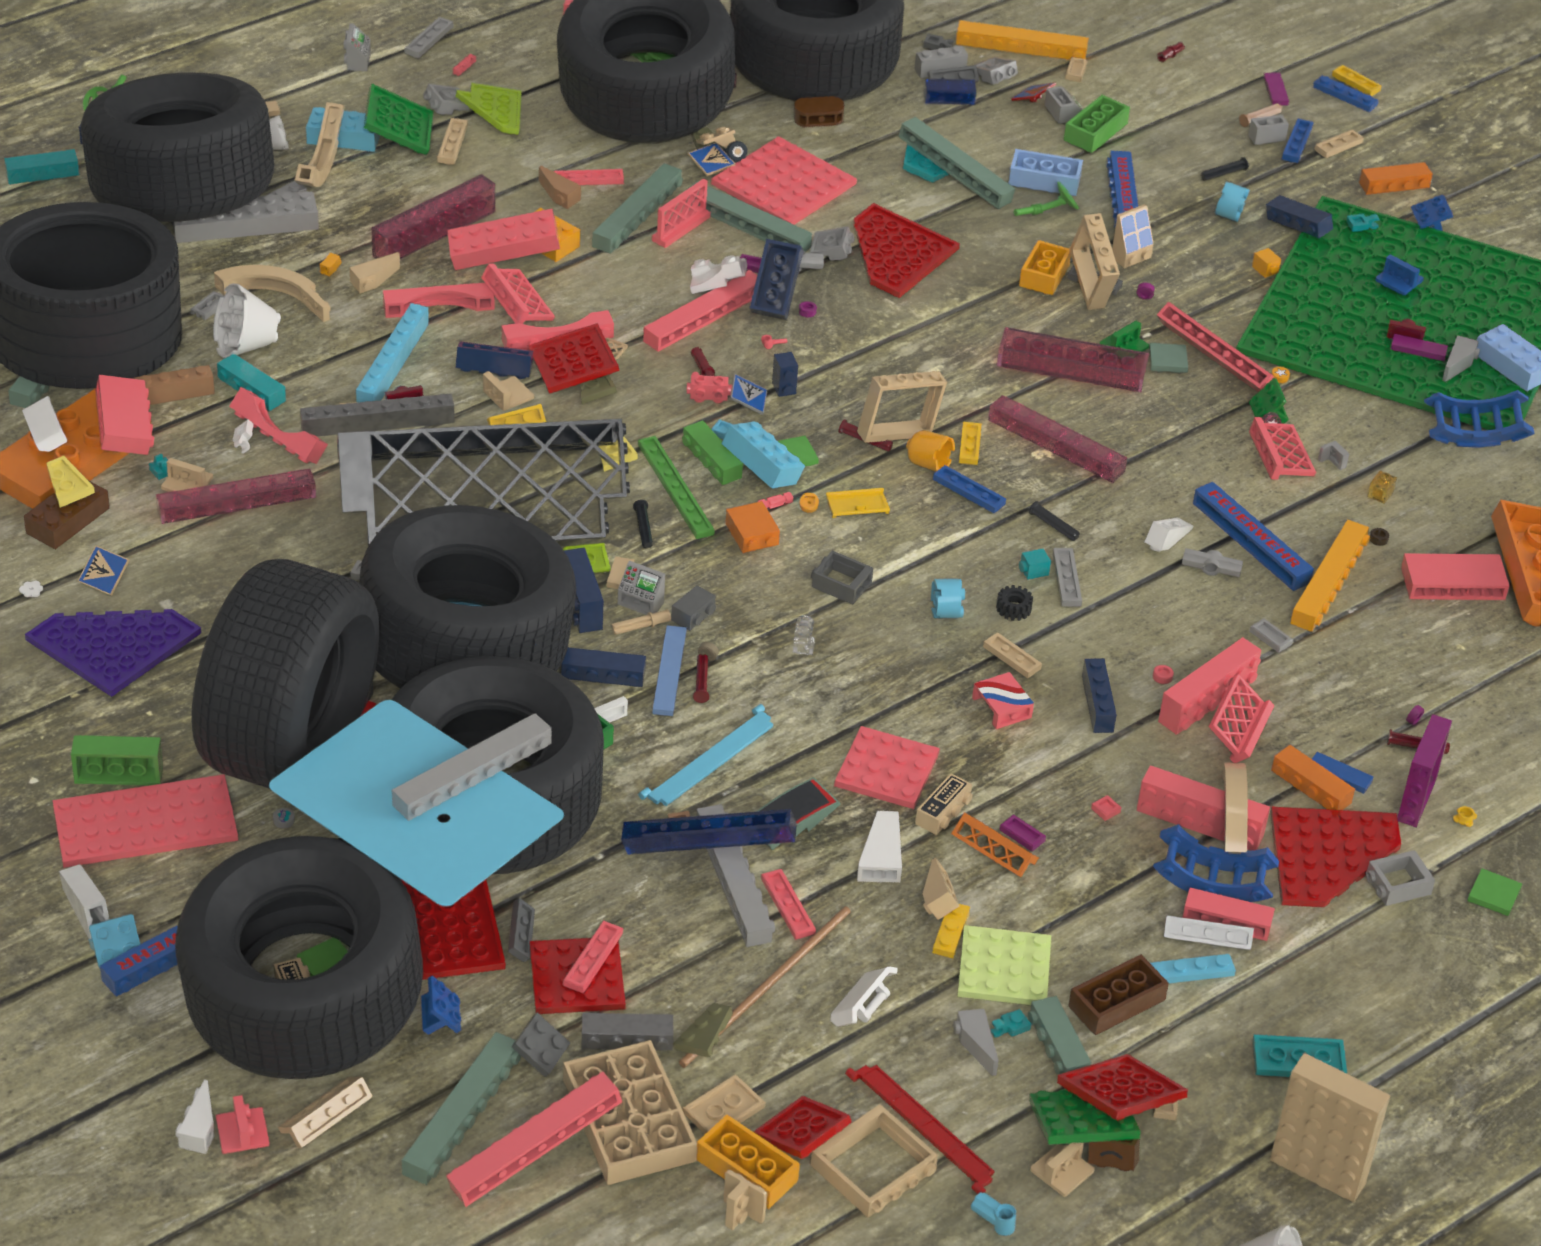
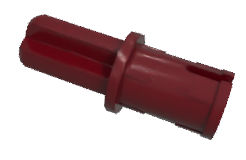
M1178 42L1173 46H1167L1165 50L1157 54L1158 60L1165 62L1171 57L1174 58L1177 53L1185 49V45H1183V42Z

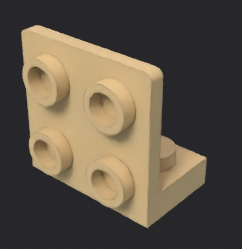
M490 371L483 374V392L503 411L534 399V394L515 376L499 381Z

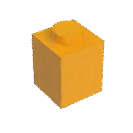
M1266 248L1254 253L1252 267L1264 278L1279 272L1281 258L1272 250Z

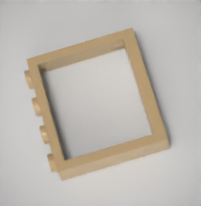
M1101 213L1083 216L1070 247V253L1087 309L1093 310L1105 308L1120 273ZM1090 243L1099 269V278L1089 250Z
M939 371L872 377L857 430L858 434L865 443L910 439L916 432L921 430L932 432L947 381ZM929 387L920 420L874 424L883 391Z
M879 1104L841 1132L835 1134L825 1144L812 1151L810 1166L868 1218L875 1212L879 1213L882 1211L885 1205L892 1200L896 1201L899 1199L902 1193L909 1188L913 1189L923 1178L931 1176L936 1171L938 1155ZM878 1128H881L917 1160L919 1164L869 1198L837 1169L831 1161Z

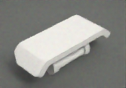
M49 396L22 410L39 451L50 452L67 442Z
M886 967L866 972L833 1010L831 1022L837 1027L855 1024L857 1017L864 1023L868 1022L873 1012L890 995V991L882 983L883 979L897 974V968ZM876 990L877 995L868 1004V1006L864 1008L862 1004L867 1000V998L872 994V992Z

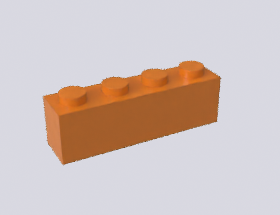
M1425 162L1362 169L1359 184L1366 195L1430 188L1433 174Z
M1292 745L1287 746L1274 756L1271 771L1324 808L1344 810L1352 803L1355 788Z

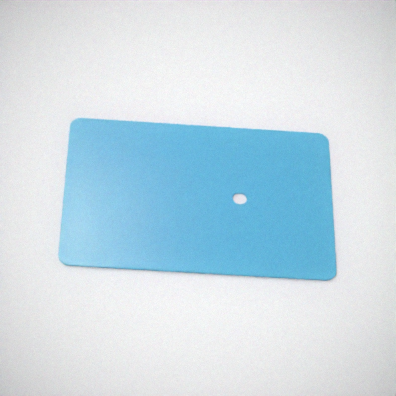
M393 700L380 702L279 774L269 784L271 791L441 906H450L457 902L560 822L564 816L560 808L505 772L500 771L494 776L479 782L457 796L408 821L392 806V789L462 753L468 748ZM441 814H447L450 816V820L442 823L437 820V817Z

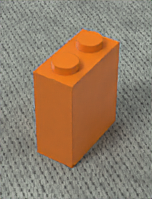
M763 501L726 509L725 524L742 553L779 545L780 529Z

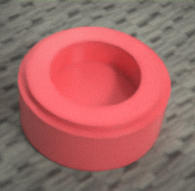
M1159 665L1154 668L1153 679L1157 683L1168 684L1173 680L1174 672L1169 666Z

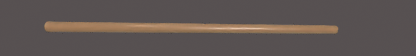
M847 906L843 907L732 1011L733 1014L725 1030L851 913V910ZM687 1053L679 1061L680 1066L683 1068L687 1067L698 1055Z

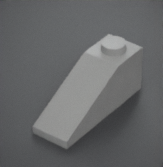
M1457 335L1442 381H1448L1470 367L1474 359H1478L1480 349L1477 346L1479 341Z
M985 1009L958 1011L957 1021L953 1022L954 1033L959 1035L960 1043L992 1076H996L999 1060Z

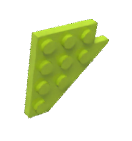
M471 83L470 92L456 90V98L499 131L519 135L522 90Z

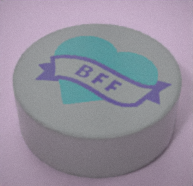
M279 808L273 813V823L278 828H289L295 822L294 812L289 808Z

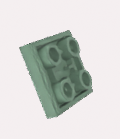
M1150 343L1149 353L1152 371L1188 372L1186 345Z

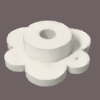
M39 581L25 582L24 586L19 588V592L24 594L25 597H38L40 592L43 591V586H40Z

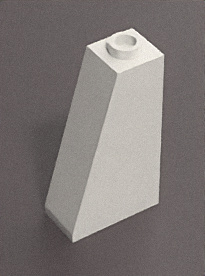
M877 811L858 864L857 881L900 883L902 860L899 812Z
M81 864L61 870L59 873L63 890L88 939H91L89 926L109 920L106 900Z

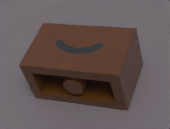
M1140 1139L1089 1142L1088 1163L1102 1168L1112 1167L1118 1168L1121 1171H1134L1139 1161Z

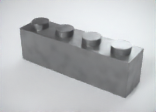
M582 1013V1049L614 1050L651 1040L655 1050H673V1015Z

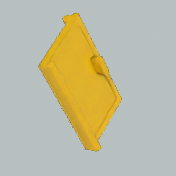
M884 488L826 492V499L832 512V518L843 515L879 512L889 514L890 508L883 493Z

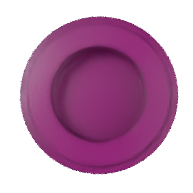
M1140 283L1137 286L1136 294L1139 298L1148 300L1154 296L1155 288L1150 283Z
M810 301L800 303L799 314L801 316L813 317L816 315L817 306L815 303Z
M1416 705L1408 714L1406 721L1411 725H1415L1423 716L1424 708Z

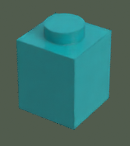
M1044 548L1022 553L1019 569L1021 573H1024L1027 580L1049 576L1051 560Z

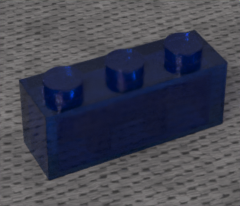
M925 79V104L975 105V80Z

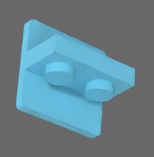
M132 914L89 926L91 939L88 940L90 948L95 951L99 968L103 963L140 945Z

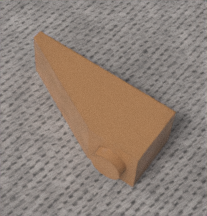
M539 166V182L554 203L569 209L581 200V185L543 166Z

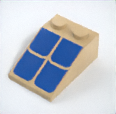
M1144 204L1118 214L1112 247L1116 262L1123 268H1127L1151 258L1154 243L1147 206Z

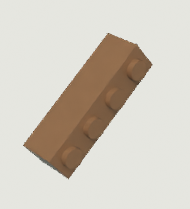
M209 365L134 378L145 380V387L149 389L147 400H150V405L215 394L214 378Z

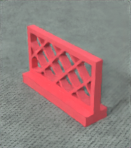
M700 180L658 209L657 232L652 235L653 242L667 248L710 218L711 212L706 210L707 180Z
M488 264L481 278L515 323L523 324L524 321L554 320V314L520 269H498L495 264Z
M1254 417L1249 433L1271 479L1278 480L1280 475L1315 476L1314 466L1293 424L1264 423L1262 417ZM1288 441H1290V442L1296 444V447H1295L1294 445L1288 443ZM1284 446L1285 448L1291 450V452L1285 450L1282 447ZM1294 453L1300 455V456L1302 457V459L1299 458L1298 456L1294 455ZM1288 459H1291V460L1295 461L1297 464H1294L1293 462L1289 461Z
M1239 673L1234 675L1209 725V728L1232 752L1230 760L1233 763H1238L1251 756L1274 708V704L1270 700L1264 702ZM1237 684L1240 685L1241 690H1242V693L1239 692V689H1238V685H1237ZM1231 696H1234L1236 705H1233ZM1240 697L1244 698L1245 706H1242ZM1250 698L1256 703L1255 707H1252ZM1225 709H1228L1229 718H1226ZM1234 710H1237L1239 719H1236ZM1244 711H1247L1248 720L1245 718ZM1218 722H1221L1223 731L1217 726ZM1228 723H1231L1233 732H1230ZM1237 723L1241 724L1242 733L1239 732ZM1231 736L1235 738L1236 746L1232 742Z

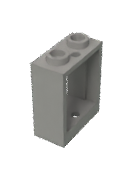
M1415 850L1370 861L1366 871L1367 881L1372 884L1377 896L1382 899L1386 906L1431 895L1435 883L1434 877ZM1406 869L1413 880L1412 882L1391 886L1384 874Z

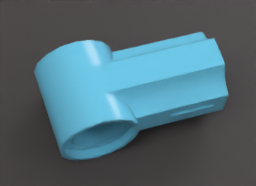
M981 1192L975 1197L971 1204V1210L992 1223L998 1234L1007 1236L1015 1231L1016 1209L1012 1205L1000 1204L987 1194Z

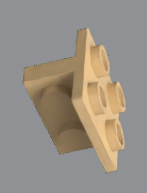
M170 458L167 461L168 478L161 485V489L195 500L213 479V474L205 472V468Z
M1067 1143L1054 1146L1031 1166L1030 1171L1063 1197H1066L1094 1173V1167L1081 1158L1084 1143Z
M728 1170L725 1173L723 1198L724 1202L727 1203L725 1226L734 1230L738 1224H742L746 1220L747 1216L762 1224L765 1221L767 1192L761 1186L746 1180L741 1174Z

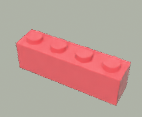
M1189 888L1182 918L1254 928L1253 938L1267 941L1275 908Z

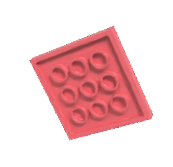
M861 726L835 779L834 786L915 809L938 758L940 748Z

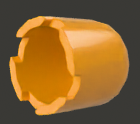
M921 430L908 440L906 448L912 463L937 472L944 465L949 467L952 459H949L951 451L955 450V442L953 438Z

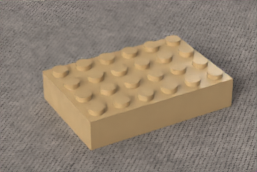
M651 1040L563 1062V1081L568 1093L573 1089H577L591 1077L598 1075L602 1071L619 1090L622 1103L583 1128L607 1185L696 1162V1139Z
M1304 1053L1291 1073L1270 1161L1318 1184L1320 1187L1338 1194L1342 1198L1355 1202L1368 1178L1390 1095Z

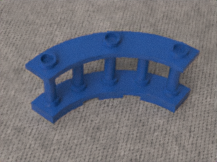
M1519 390L1500 397L1484 400H1462L1446 396L1440 392L1435 393L1424 399V403L1434 407L1437 426L1429 430V436L1445 444L1454 442L1459 447H1491L1501 445L1502 441L1511 440L1515 442L1535 434L1532 426L1523 421L1520 404L1529 399ZM1513 407L1516 424L1503 428L1500 410ZM1443 411L1451 412L1453 427L1444 423ZM1493 412L1495 430H1481L1479 413ZM1459 413L1471 414L1474 431L1461 429Z
M1179 824L1161 830L1160 838L1169 846L1166 860L1155 863L1153 867L1175 886L1189 892V888H1194L1248 902L1273 898L1272 892L1264 884L1266 870L1277 868L1279 860L1268 847L1241 852V854H1231L1224 851V849L1202 846L1198 843L1199 840L1188 834ZM1176 852L1186 857L1185 869L1176 863ZM1195 862L1210 867L1208 880L1193 874ZM1218 870L1234 872L1232 884L1217 883ZM1244 872H1257L1254 883L1241 884Z

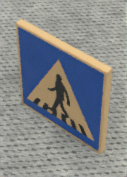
M717 143L688 153V156L706 176L735 166L732 159L728 157Z
M95 546L78 582L112 596L130 560Z

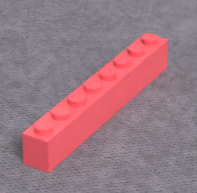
M749 270L745 276L728 281L727 286L713 289L644 327L643 342L659 352L749 303L752 300L757 274Z
M1167 302L1157 314L1164 326L1257 392L1274 378L1268 371L1170 302Z
M603 1071L591 1077L586 1083L577 1089H573L568 1095L552 1103L547 1109L538 1115H534L529 1121L513 1129L508 1135L499 1141H495L490 1147L474 1155L460 1167L453 1169L451 1173L446 1175L451 1189L467 1207L622 1103L618 1088Z

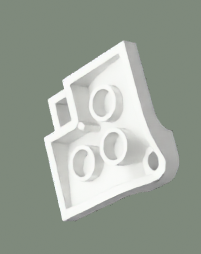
M731 255L725 257L721 264L716 265L711 263L710 260H696L691 267V293L695 294L727 286L728 280L745 276L747 269L746 258L740 259V256L735 257Z

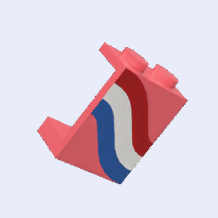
M1010 672L974 683L972 698L973 700L983 698L994 712L992 725L996 729L1032 718L1034 703Z

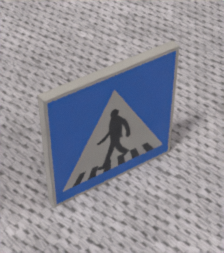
M734 374L730 399L763 415L767 389Z

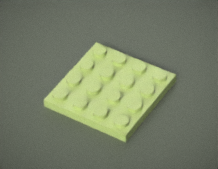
M964 925L957 997L1031 1005L1032 1001L1047 998L1051 935Z

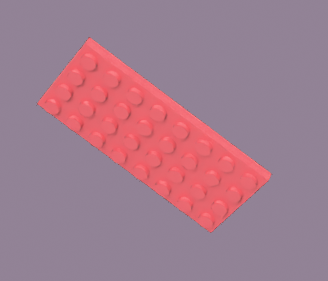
M225 774L53 800L63 868L79 864H91L238 841V833Z

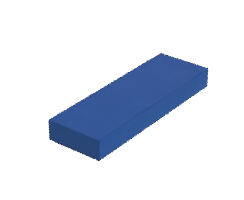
M1317 752L1312 760L1363 794L1373 782L1374 776Z

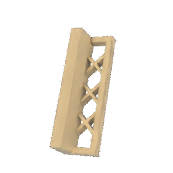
M348 1077L280 1125L278 1129L281 1133L290 1134L297 1148H302L373 1096L363 1077Z

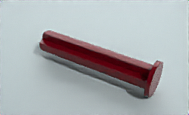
M844 419L840 424L838 432L863 441L857 432L858 427ZM890 440L868 442V444L887 452L893 447V442Z
M699 654L697 656L696 691L693 693V699L698 703H705L709 700V693L707 692L708 656L706 654Z
M1390 729L1387 745L1396 744L1417 749L1422 737L1392 732V729ZM1449 742L1446 743L1444 754H1448L1449 752Z

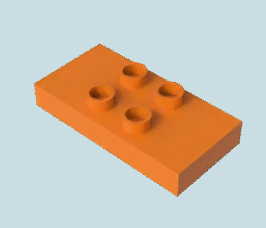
M95 389L67 408L61 409L56 413L67 438L66 443L50 452L39 451L31 431H29L27 435L0 452L1 491L33 509L55 493L47 470V462L65 456L90 481L129 454L126 452L101 450Z

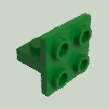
M1137 320L1104 338L1099 343L1100 346L1124 362L1149 348V344L1140 339L1142 323Z
M1273 378L1252 397L1249 404L1254 416L1262 417L1264 423L1270 418L1272 420L1275 418V421L1285 424L1289 420L1283 407L1286 404V399L1278 380Z

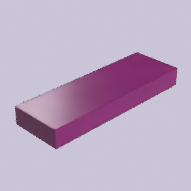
M1264 73L1263 78L1271 104L1278 103L1280 106H1287L1289 99L1281 74Z
M1394 334L1391 350L1440 361L1445 360L1448 345Z

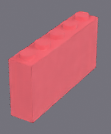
M99 375L95 391L101 450L148 455L150 447L153 448L154 436H151L153 424H150L151 412H148L150 400H147L149 389L145 387V380Z
M1404 554L1401 569L1409 599L1506 600L1509 583L1500 554Z

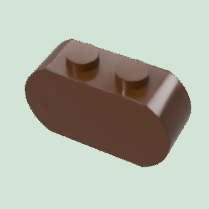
M835 96L800 98L794 105V122L804 128L840 125L844 118L845 104L840 98Z

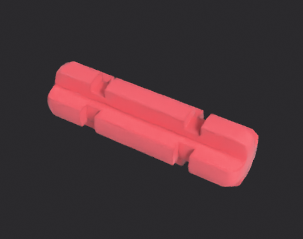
M472 54L466 56L453 68V74L460 76L476 62V56Z
M791 492L783 493V496L779 494L768 497L766 500H758L757 502L763 501L768 510V508L772 509L783 506L784 503H792L793 495Z

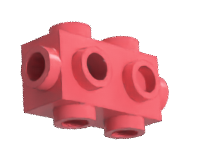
M693 372L691 383H687V394H690V399H694L696 402L713 400L715 403H722L727 401L728 396L731 395L732 385L728 384V377L699 375L698 372Z

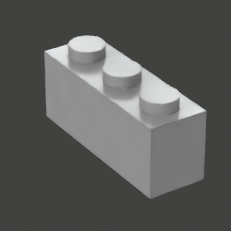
M963 46L916 52L915 71L920 78L928 77V72L931 70L967 66L968 54Z

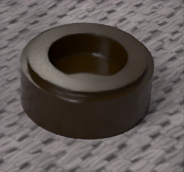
M1374 528L1370 532L1369 540L1378 546L1386 545L1389 540V533L1385 529Z

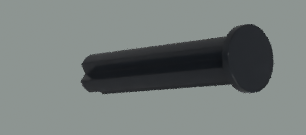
M1242 157L1238 161L1201 172V178L1207 181L1242 169L1244 171L1248 170V160Z
M637 500L633 503V509L637 514L641 543L644 548H651L653 540L647 513L648 502Z
M1035 501L1029 508L1030 515L1034 514L1070 540L1075 541L1079 538L1080 532L1045 509L1040 505L1039 501Z

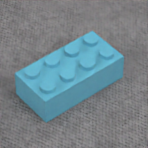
M314 107L306 126L307 144L317 145L325 112V109L322 107ZM344 111L338 136L339 148L375 152L380 135L363 128L365 113Z
M754 421L730 425L721 443L771 488L797 484L805 468V465L800 462L797 456L792 455L786 446L780 444L774 439L772 434L767 433L759 423Z

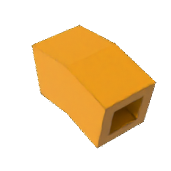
M330 252L326 259L320 263V273L330 277L342 263L340 256Z

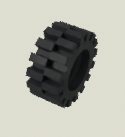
M1011 585V588L1005 586V589L1002 588L998 592L997 612H1000L999 615L1001 617L1005 615L1004 618L1007 620L1010 617L1011 621H1014L1015 618L1018 621L1021 618L1026 619L1032 611V593L1030 591L1027 592L1028 589L1026 588L1022 590V586H1018V588H1015V585Z

